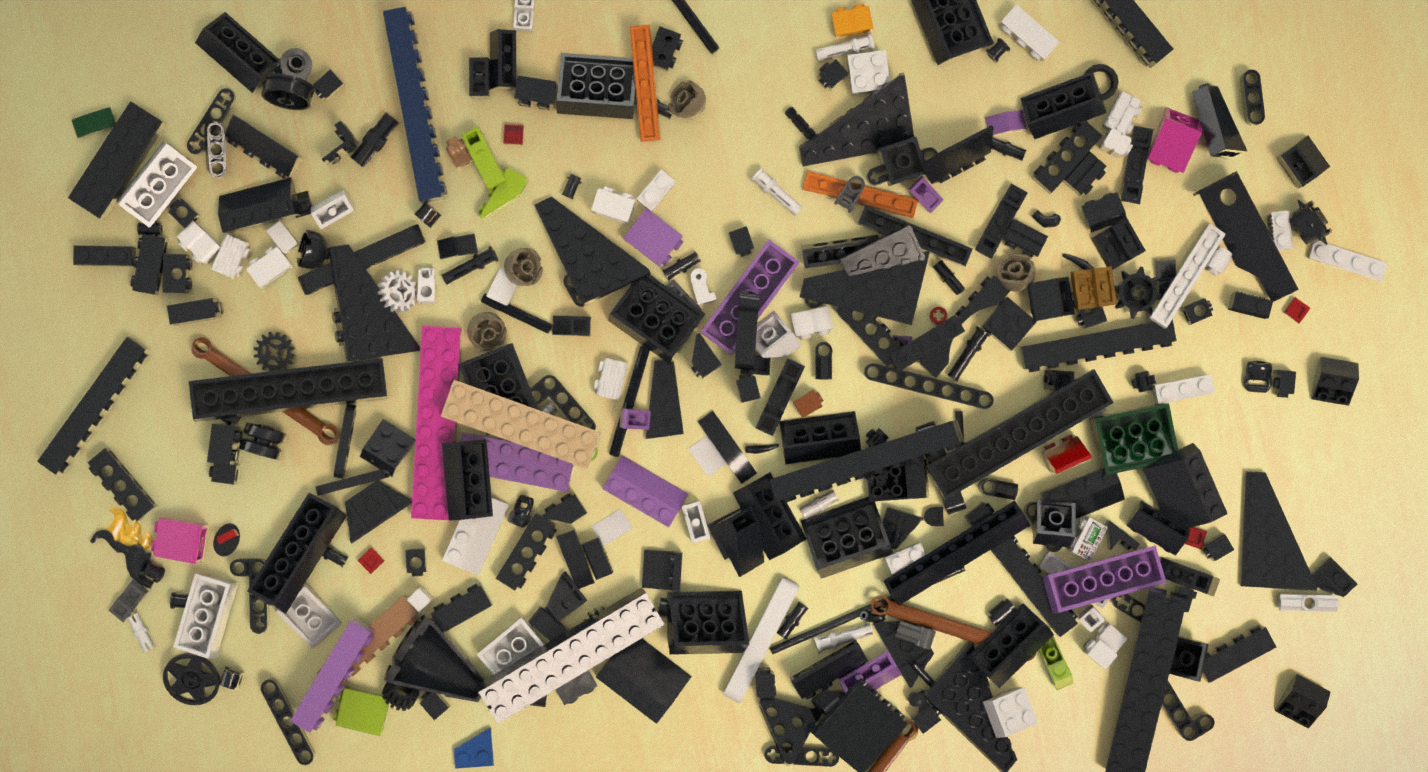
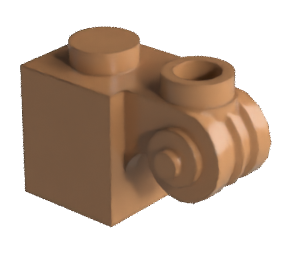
M455 136L446 141L447 148L445 149L458 170L473 162L463 139L458 140Z

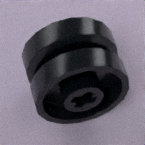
M246 422L244 433L254 437V440L248 438L241 439L239 449L263 457L280 460L282 450L279 447L273 446L272 443L284 444L287 434L269 426Z

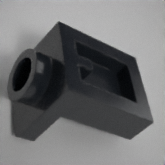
M755 355L754 370L741 369V374L770 375L771 358Z
M1045 370L1043 377L1044 389L1057 390L1073 381L1074 371Z

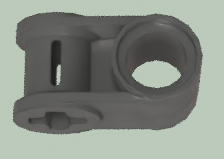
M860 176L851 177L844 189L841 190L834 204H839L847 209L848 213H851L865 187L863 178ZM858 179L861 181L862 186L859 190L851 188L852 180Z

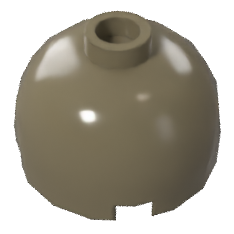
M688 80L689 82L687 83L683 81L678 84L670 96L672 102L668 104L669 111L681 119L696 118L705 108L706 95L704 90L691 80Z
M519 248L512 251L504 262L506 277L517 286H530L537 283L543 272V267H540L541 257L531 248Z
M1015 253L1008 255L1009 258L1004 261L1003 259L1000 260L996 273L1000 283L1007 290L1021 292L1026 290L1028 284L1034 281L1035 265L1029 256Z
M481 312L472 317L468 324L467 333L470 342L476 349L490 351L493 350L492 347L500 346L506 338L507 329L498 315L492 312Z

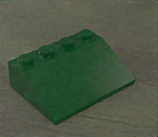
M1169 403L1090 418L1093 438L1105 475L1144 468L1178 450Z

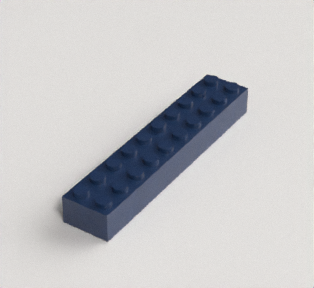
M406 7L385 10L383 15L418 198L422 204L424 202L444 200V195L447 194L446 183L441 180L444 172L442 164L438 163L437 157H440L439 147L437 144H434V138H437L435 127L430 123V119H433V114L426 102L429 100L428 89L423 86L426 78L424 70L419 65V63H422L421 52L416 49V44H419L418 36L415 30L412 29V25H415L414 16Z

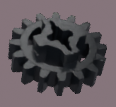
M269 332V337L261 335L263 340L256 341L259 347L253 348L255 351H258V354L253 355L254 358H259L256 364H263L262 370L269 368V371H274V369L277 371L281 370V367L284 370L288 369L286 364H293L290 358L296 357L291 352L296 348L290 347L293 341H286V334L280 337V332H276L275 336L272 332ZM277 339L282 343L275 345L271 340ZM265 345L266 351L265 354L262 355V349ZM272 348L279 350L277 351V357L271 356ZM287 349V356L284 359L283 354L284 351ZM275 360L278 365H270L267 362Z

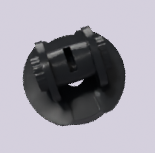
M292 48L283 53L275 68V73L267 74L266 80L262 83L261 96L264 100L272 105L289 110H306L310 108L313 94L316 93V87L306 81L307 76L312 70V60L308 53L298 48Z

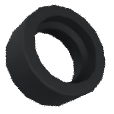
M1093 65L1084 74L1100 71L1110 77L1111 86L1109 90L1101 94L1103 100H1107L1118 89V76L1114 69L1108 65Z

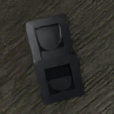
M1175 258L1155 259L1156 277H1159L1157 289L1161 295L1165 294L1176 276Z

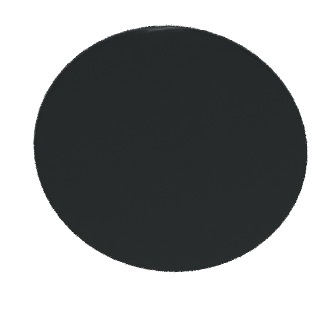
M231 523L225 524L215 534L213 546L219 556H228L237 548L240 541V532L236 525ZM232 529H237L238 536L219 544L218 536Z

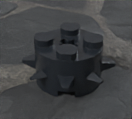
M1297 200L1300 208L1292 212L1290 221L1295 229L1299 228L1301 231V239L1306 245L1308 243L1313 245L1318 241H1322L1327 245L1326 236L1332 233V229H1327L1326 224L1328 221L1319 207H1313L1314 201L1311 200L1303 204L1300 200Z
M1141 266L1136 273L1131 275L1121 271L1122 280L1118 286H1114L1118 299L1115 308L1123 307L1125 310H1128L1131 319H1134L1137 313L1141 311H1146L1151 315L1153 313L1151 306L1156 300L1163 297V295L1157 292L1156 283L1159 277L1150 278L1148 275H1145L1144 269ZM1134 288L1136 290L1140 289L1139 298L1133 295Z

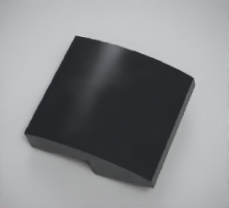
M1128 219L1116 223L1091 238L1106 266H1112V270L1146 251Z

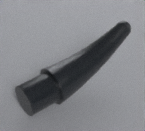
M1069 254L1062 255L1083 270L1094 269L1089 262Z
M779 444L746 446L745 452L760 454L778 448Z

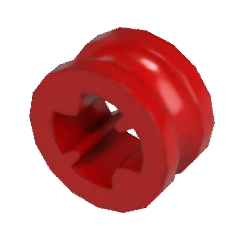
M943 307L933 308L929 315L930 320L935 324L944 322L947 319V311ZM936 310H940V313L944 315L943 318H940L941 321H937V318L933 317V313H937Z

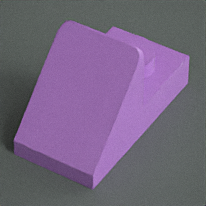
M920 176L908 189L909 194L917 199L930 214L943 201V198L923 176Z

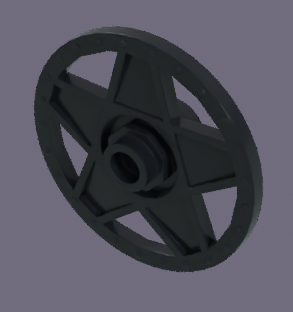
M184 653L173 657L167 663L163 671V683L168 693L179 702L187 705H202L211 701L216 696L220 687V676L216 667L208 659L192 653ZM181 659H191L187 666L175 663ZM202 663L208 666L213 674L203 672ZM168 671L177 679L172 686L169 684ZM215 685L214 691L206 697L205 687ZM189 692L194 700L186 699L180 695Z

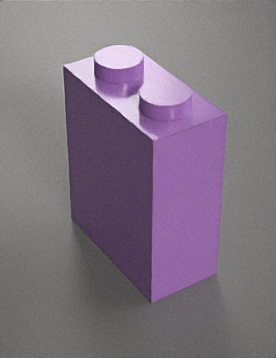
M647 208L623 237V240L659 267L662 264L666 266L672 258L670 253L673 249L677 251L683 244L681 240L683 236Z

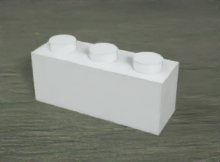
M1017 4L1000 23L1002 26L1001 30L1006 35L1010 36L1011 34L1015 37V42L1020 47H1026L1030 50L1029 54L1037 61L1040 59L1043 62L1059 44L1055 37Z
M1212 374L1152 385L1155 404L1215 393Z

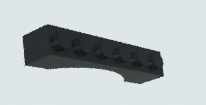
M993 275L991 278L987 276L980 284L982 286L980 291H974L968 298L970 301L966 307L962 305L955 313L961 325L979 310L999 305L1010 290H1007L996 276ZM953 339L921 358L918 364L933 377L937 378L949 364V353Z

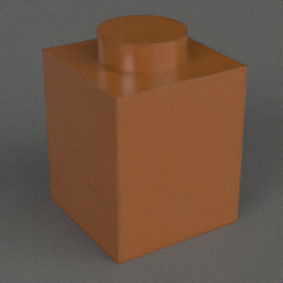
M814 390L793 401L802 418L823 407L821 403L824 402L820 393H815Z

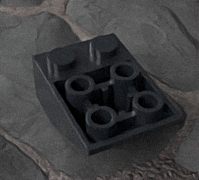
M927 459L910 463V460H906V464L892 469L890 465L887 466L886 471L875 475L873 471L868 472L869 502L928 498V472L925 467Z
M752 506L737 511L713 525L739 577L765 562L760 521Z

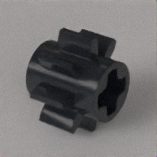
M1149 371L1136 373V379L1131 380L1133 389L1138 388L1139 393L1153 390L1152 384H1156L1155 376L1149 375Z
M880 428L876 431L871 429L865 435L868 437L865 442L869 447L886 442L889 437Z

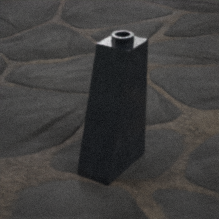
M1209 83L1200 85L1199 89L1193 91L1192 94L1210 156L1233 159L1246 153V146L1219 87L1212 86Z

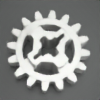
M399 270L393 273L390 272L382 277V283L378 284L381 290L377 293L382 295L380 302L385 301L384 307L390 306L391 312L396 309L398 313L407 311L415 305L414 301L417 300L415 293L418 292V289L414 288V285L417 283L411 282L412 276L406 277L405 271L402 273Z

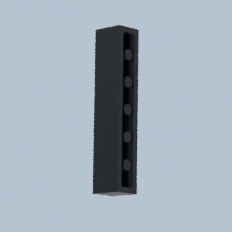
M865 205L857 225L885 236L910 224L922 251H928L931 255L961 267H966L973 248Z

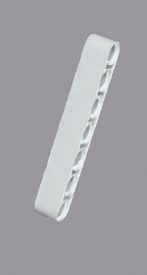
M782 577L749 641L750 645L744 651L724 690V696L739 704L741 703L800 585Z

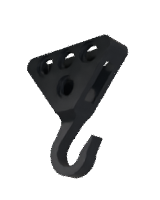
M831 691L839 699L845 695L841 691ZM773 697L761 698L759 707L784 765L792 766L810 734L806 726L810 721L816 724L822 713L816 708H808ZM767 709H776L777 715L775 717L768 716ZM799 718L802 721V726H793L792 719ZM781 725L785 730L784 734H776L774 727ZM789 743L792 746V751L789 753L784 752L782 745Z

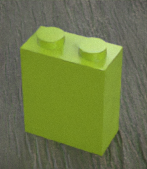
M346 686L338 697V701L341 704L340 708L335 710L333 718L336 721L335 726L381 736L389 704L385 703L387 699L383 700V695Z

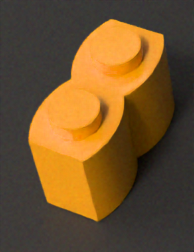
M864 4L854 5L851 10H846L845 7L837 8L834 10V13H831L835 38L865 33L874 29L869 6H864Z

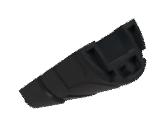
M422 615L420 617L421 621H415L392 657V666H388L384 680L394 685L443 694L445 697L479 702L481 696L475 686L484 681V677L472 662L463 656L452 640L447 638L437 624L428 616Z

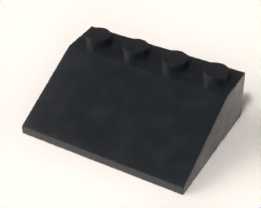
M911 0L937 65L955 60L994 44L977 0Z
M561 53L557 114L633 119L636 91L633 58Z
M649 275L632 283L610 312L608 321L671 364L703 319L705 313Z
M513 343L459 363L466 384L539 410Z
M1194 443L1142 468L1160 512L1184 527L1192 528L1208 524L1228 514L1204 457Z
M869 497L801 520L816 569L821 579L893 554L876 503L869 502ZM880 531L882 532L883 539H879Z
M742 591L668 592L667 639L669 655L744 653L750 644Z
M643 638L611 656L596 675L598 680L656 724L692 677Z

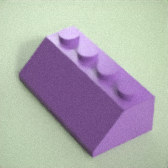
M623 455L602 488L667 527H670L688 493Z

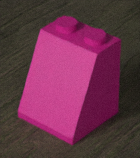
M1166 107L1148 152L1150 162L1157 166H1167L1170 171L1175 173H1184L1202 134L1200 120Z
M159 518V521L155 522L154 532L157 535L156 540H153L151 551L154 552L153 556L192 564L201 563L208 524Z

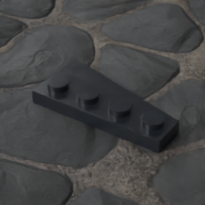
M664 360L654 361L649 411H651L650 425L646 433V439L684 434L674 360L671 364Z

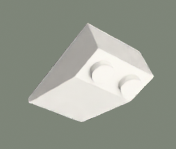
M307 583L304 584L286 614L275 609V612L312 648L341 624L337 616Z
M522 616L481 650L477 656L494 675L545 645V642Z

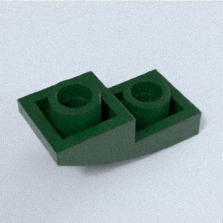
M110 107L71 120L77 139L112 128L116 124Z

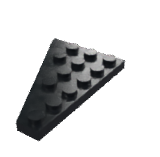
M904 72L899 73V76L884 84L881 89L863 99V102L855 108L848 110L845 115L834 120L826 129L812 136L809 141L801 144L799 150L802 166L877 153L879 148L913 138L914 132Z
M553 197L534 205L582 306L651 275L647 267Z
M350 245L328 247L346 362L420 351V346L395 311L391 312L390 306L385 308V301L380 302L382 295L377 293L380 291L379 287Z
M923 252L926 257L925 260H917L903 265L899 264L885 269H876L853 276H848L844 269L804 278L799 298L912 325L930 252Z
M1246 472L1241 587L1317 591V585L1266 472Z
M968 641L925 692L923 697L1000 772H1008L1018 759L1015 751L1012 749L1010 738H996L983 704V701L993 698L989 688L990 684L987 676L968 657L975 650V643Z

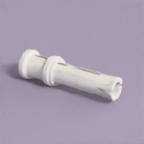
M869 32L866 36L852 37L850 41L816 49L818 61L851 52L858 54L861 50L869 48L873 50L875 46L871 32Z
M761 167L751 178V181H755L763 188L762 191L764 193L769 192L796 216L803 206L776 184V179L770 178Z
M869 623L836 634L830 632L827 636L814 637L818 654H820L823 650L837 649L838 645L872 636L873 633Z

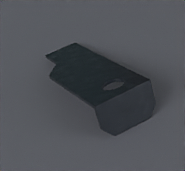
M1237 171L1193 193L1194 196L1201 195L1216 227L1225 233L1223 241L1232 253L1236 266L1259 277L1270 300L1275 302L1299 290ZM1224 189H1231L1235 192L1236 201L1234 204L1226 205L1222 202L1221 192Z

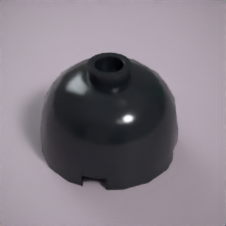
M306 230V233H303L298 252H301V258H297L298 267L305 269L318 268L325 259H329L327 241L320 233L312 230Z

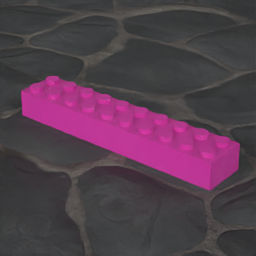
M422 326L411 518L449 520L442 443L456 442L457 422L441 417L453 381H460L459 363H461L462 328Z

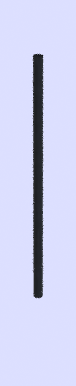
M963 566L939 582L966 571L965 567ZM891 595L886 597L888 600L895 601ZM884 599L877 601L888 605L887 601ZM871 604L770 647L772 655L859 618L862 611L872 612ZM873 605L875 610L882 608L880 606Z

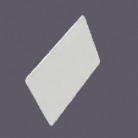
M499 268L487 297L507 306L517 285L509 281L505 275L504 268Z
M705 436L689 448V451L707 476H710L726 465V461L708 436Z
M619 509L593 525L592 529L597 537L601 538L602 545L605 546L631 530L632 526L622 510Z

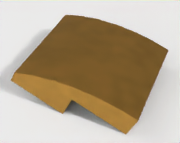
M1112 266L1070 272L1075 310L1117 305Z

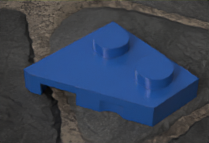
M488 728L454 749L455 769L494 766L492 728Z

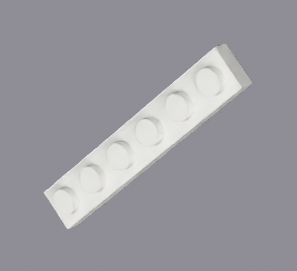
M1212 224L1207 225L1149 319L1164 329L1168 327L1224 238V232Z

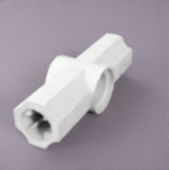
M1279 594L1278 607L1279 611L1338 612L1339 600L1338 595ZM1307 598L1312 599V605L1309 608L1304 606V601Z

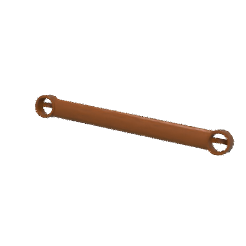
M200 337L194 340L191 351L195 357L206 359L229 376L251 374L213 348L208 339ZM197 344H206L209 350L207 352L203 351ZM304 409L283 411V413L317 435L322 444L332 445L336 442L338 430L334 425L323 423ZM329 429L333 431L335 438L327 436L323 430Z
M882 595L875 596L871 601V609L878 615L885 614L979 645L992 633L904 604L898 605L897 602L888 600V598ZM880 598L887 601L888 605L877 602L875 600ZM873 605L886 608V610L878 612L874 609ZM1036 653L1028 661L1032 660Z
M905 720L908 724H912L908 733L903 736L901 732L882 752L868 772H886L907 743L917 737V725Z

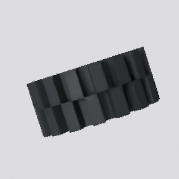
M386 682L382 691L383 700L387 699L385 703L387 705L390 703L392 709L395 706L398 711L400 708H402V711H406V709L409 710L413 707L420 694V690ZM395 689L403 691L407 696L399 694Z

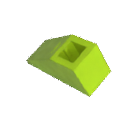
M479 126L461 134L488 189L490 190L506 182L490 144Z
M509 167L506 171L503 169L502 173L506 182L490 190L488 194L490 199L487 204H482L478 212L481 214L479 217L485 219L520 197L529 179Z
M1053 636L1039 649V653L1057 691L1074 684V680Z

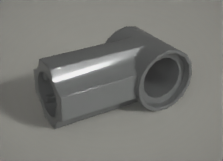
M900 621L895 637L913 642L919 647L930 650L937 631Z

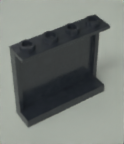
M852 675L851 678L855 681V684L817 725L810 721L806 728L854 770L865 772L903 731L908 723L903 719L905 715L897 708L894 711L892 709L893 705L884 698L882 701L880 699L881 695L874 688L869 690V684L862 678L858 680Z

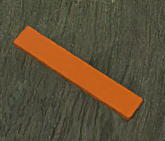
M650 24L630 26L641 142L661 140Z
M807 171L802 190L837 199L848 181ZM851 182V188L854 190H859L862 186ZM865 186L856 204L867 205L874 209L914 218L918 201L914 198Z

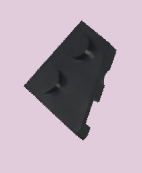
M887 507L883 526L891 548L897 549L922 522L924 517ZM880 531L879 539H883V535H882V532H881V531Z

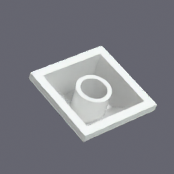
M775 311L757 325L756 350L763 358L787 357L801 346L795 335Z

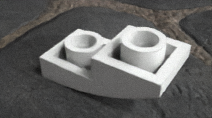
M515 0L513 30L533 31L535 0Z

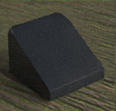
M309 192L297 193L301 215L296 216V218L311 214V207L313 205Z

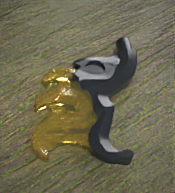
M118 508L110 509L109 511L114 513L115 517L113 523L105 530L97 531L90 542L95 543L99 538L105 539L117 553L125 555L127 570L132 579L151 589L154 582L147 579L145 575L141 576L139 571L145 560H152V553H146L151 546L152 536L148 532L147 538L144 539L139 522L135 521V527H131L125 512Z

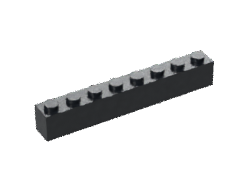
M1172 319L1166 329L1155 322L1019 348L1023 369H1029L1030 373L1040 371V367L1046 365L1048 369L1059 367V363L1066 362L1067 365L1078 364V360L1084 358L1086 362L1097 360L1096 356L1104 355V359L1115 357V353L1123 351V355L1135 353L1134 349L1142 348V351L1153 350V345L1160 344L1161 348L1169 347L1177 339Z
M127 336L40 456L37 461L55 475L64 474L70 466L68 462L72 457L76 458L80 453L81 449L79 447L83 442L86 443L90 439L94 426L98 427L104 419L102 415L113 407L115 397L117 395L120 396L126 389L124 385L128 379L132 380L136 375L137 370L135 369L139 364L142 365L149 356L147 355L149 351L132 337Z
M1014 500L888 577L883 582L892 598L898 605H901L1031 525Z
M980 502L966 513L964 517L971 526H974L992 515L995 511L989 503ZM1015 536L991 549L992 553L1058 637H1062L1078 624L1075 620L1078 617L1072 609L1052 614L1044 582L1040 575L1042 571L1036 563L1031 564L1028 560L1030 555L1027 551L1017 546L1016 543L1019 541Z

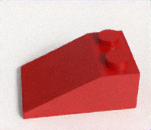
M1072 434L1062 438V442L1057 445L1053 442L1044 446L1045 450L1041 451L1050 473L1055 474L1092 458L1078 436L1073 437Z

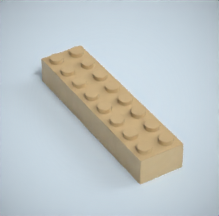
M457 380L453 381L441 417L586 469L589 467L601 434L599 431Z

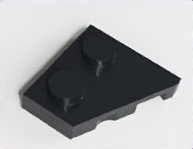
M1331 556L1311 573L1317 588L1341 597H1345L1358 585Z
M566 571L561 574L545 607L555 623H558L587 602V599Z

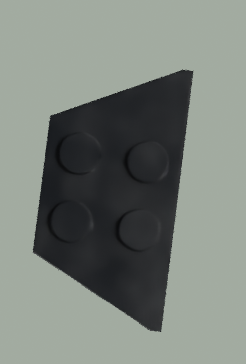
M377 480L345 501L351 544L412 504V499Z
M900 621L873 623L910 688L913 687L919 675L910 665L916 661L925 669V666L934 655L932 648L930 650L915 645L913 642L895 637Z

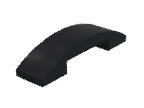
M1134 126L1130 143L1133 146L1127 156L1123 178L1122 202L1140 205L1147 157L1154 129Z
M1012 183L1010 184L983 232L975 251L992 259L1028 192Z
M714 411L698 421L741 484L757 474Z

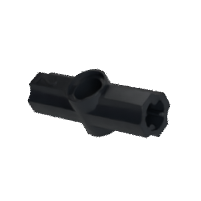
M385 113L375 127L366 133L362 139L363 142L350 158L364 168L374 154L384 147L388 140L387 138L399 122L388 113Z

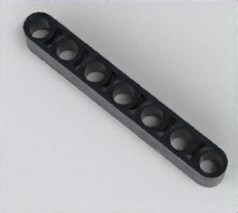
M416 224L359 249L354 253L365 269H368L422 245L426 240L419 225ZM331 262L298 277L305 295L334 284Z
M875 363L867 365L864 369L866 379L980 409L990 408L994 402V398L989 392L903 370L898 372L895 368ZM871 366L876 367L878 370V374L874 378L870 377L867 373L868 368ZM889 371H893L896 374L894 382H889L886 379ZM907 376H912L915 379V384L912 387H908L905 384ZM926 381H931L934 385L933 390L930 392L924 390L923 385ZM946 385L952 388L950 396H944L942 393V389ZM964 390L969 391L971 394L968 401L961 399V392ZM982 395H986L989 398V403L986 406L981 405L979 402Z

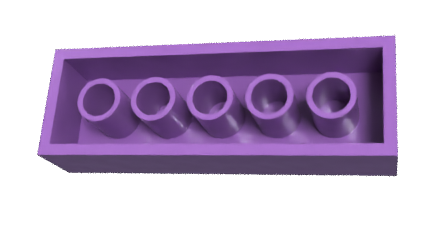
M768 240L700 333L729 355H732L736 349L740 293L760 294L759 318L800 262L771 240Z
M461 432L460 442L487 439L490 477L569 492L574 464L511 441Z
M1156 545L1042 577L1052 614L1149 588L1150 586L1167 583Z
M356 618L349 622L290 721L309 733L313 730L317 731L325 720L323 718L324 713L330 712L335 704L332 701L333 698L340 695L345 687L342 683L351 677L355 670L353 665L360 662L365 654L362 650L373 641L375 637L373 635V628Z

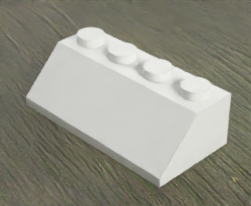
M163 141L117 199V202L148 227H151L196 170L197 166L167 142Z
M492 497V517L460 520L442 561L479 575L510 504Z
M195 573L173 648L208 659L217 658L238 584Z

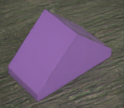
M1023 110L1003 112L985 117L987 127L992 125L994 128L993 135L1027 129Z
M621 408L619 427L649 430L651 411Z

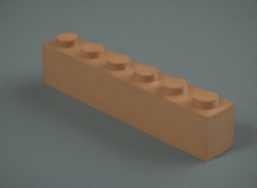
M405 595L369 626L374 629L373 635L375 637L371 644L362 650L365 654L360 662L353 665L355 670L351 675L352 677L361 670L359 666L364 661L368 664L376 657L373 654L378 649L382 651L390 644L388 640L392 636L397 638L403 633L402 627L407 623L412 625L418 619L417 614L419 612L407 601L408 598Z

